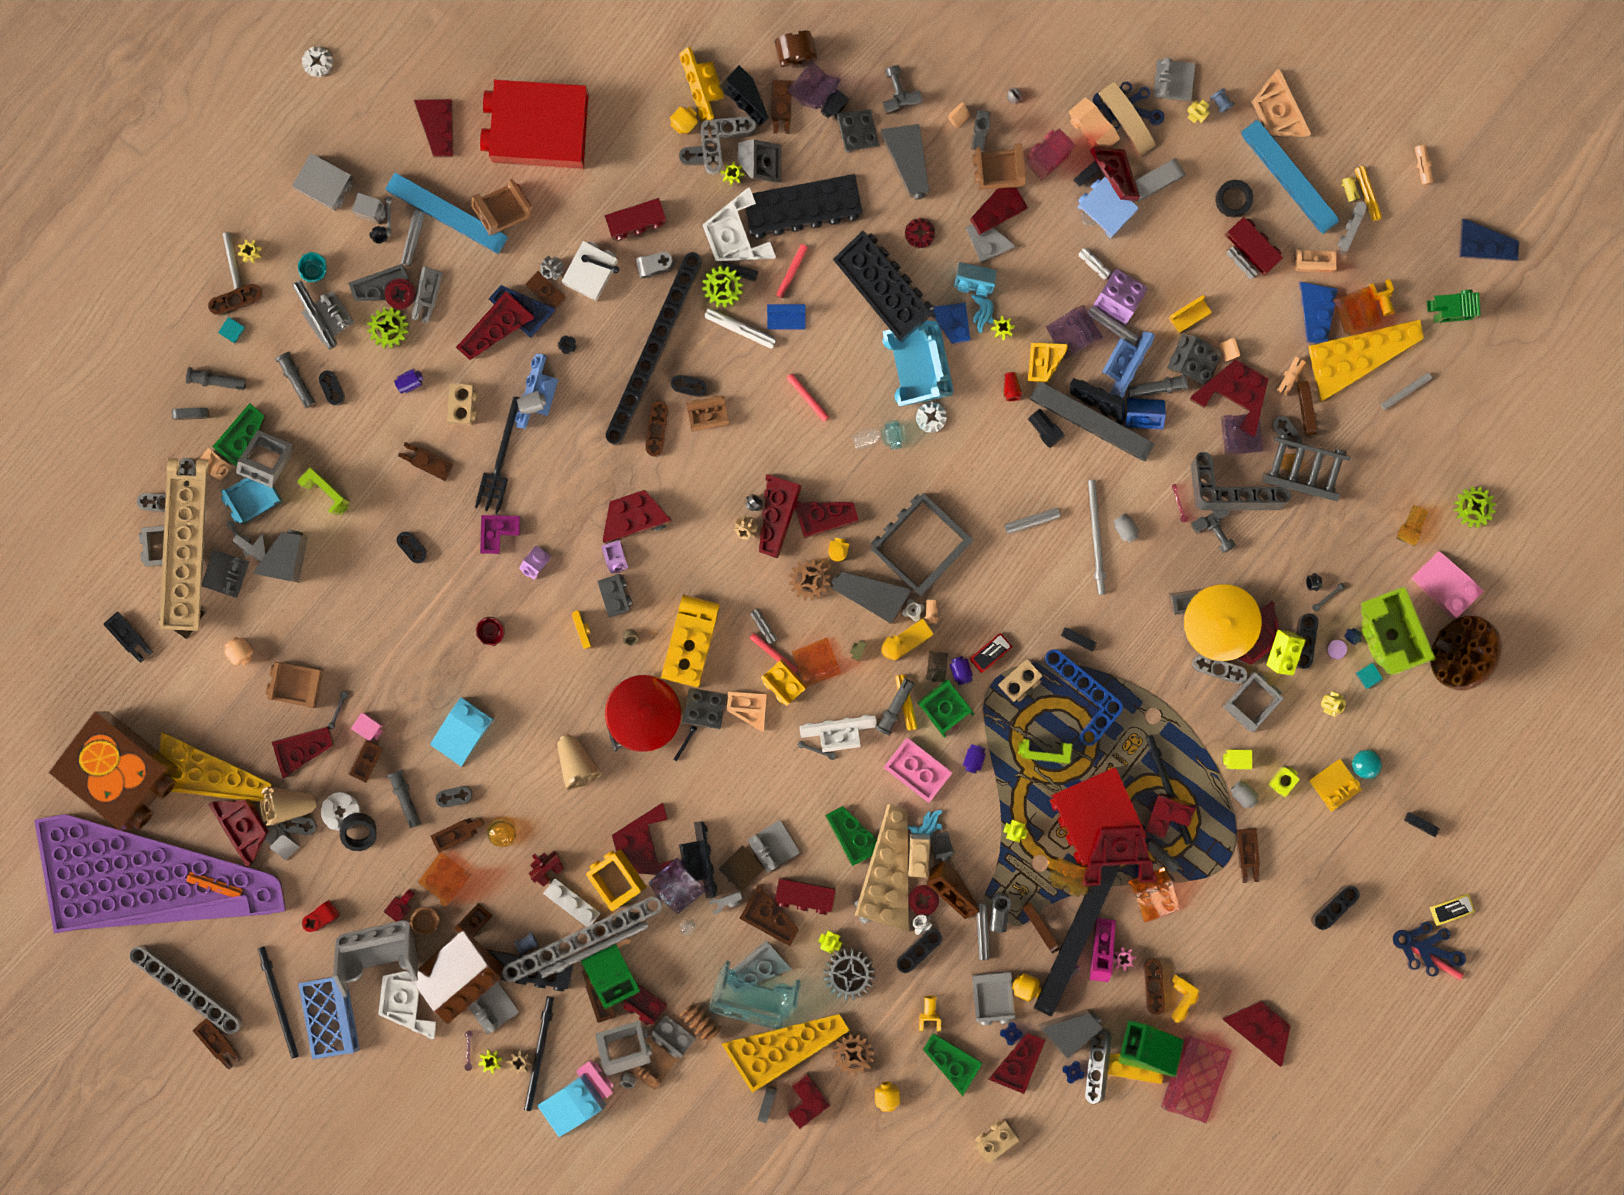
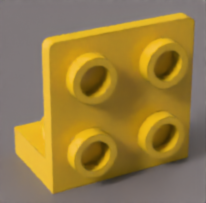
M1175 974L1171 980L1175 983L1173 987L1183 993L1184 997L1174 1010L1171 1018L1179 1023L1180 1020L1184 1021L1189 1013L1187 1009L1191 1004L1194 1005L1200 995L1198 994L1199 990L1195 986Z

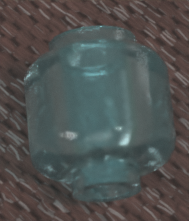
M899 420L884 423V426L881 428L883 444L890 447L891 450L902 448V444L907 441L905 425L899 423Z

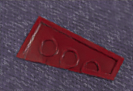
M766 474L765 481H767L766 490H764L765 507L762 511V517L764 518L760 533L759 552L779 558L802 485Z

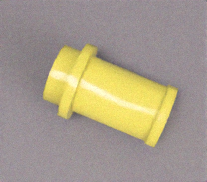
M1353 176L1343 179V184H1341V186H1344L1348 202L1360 198L1355 185L1356 179L1354 180Z

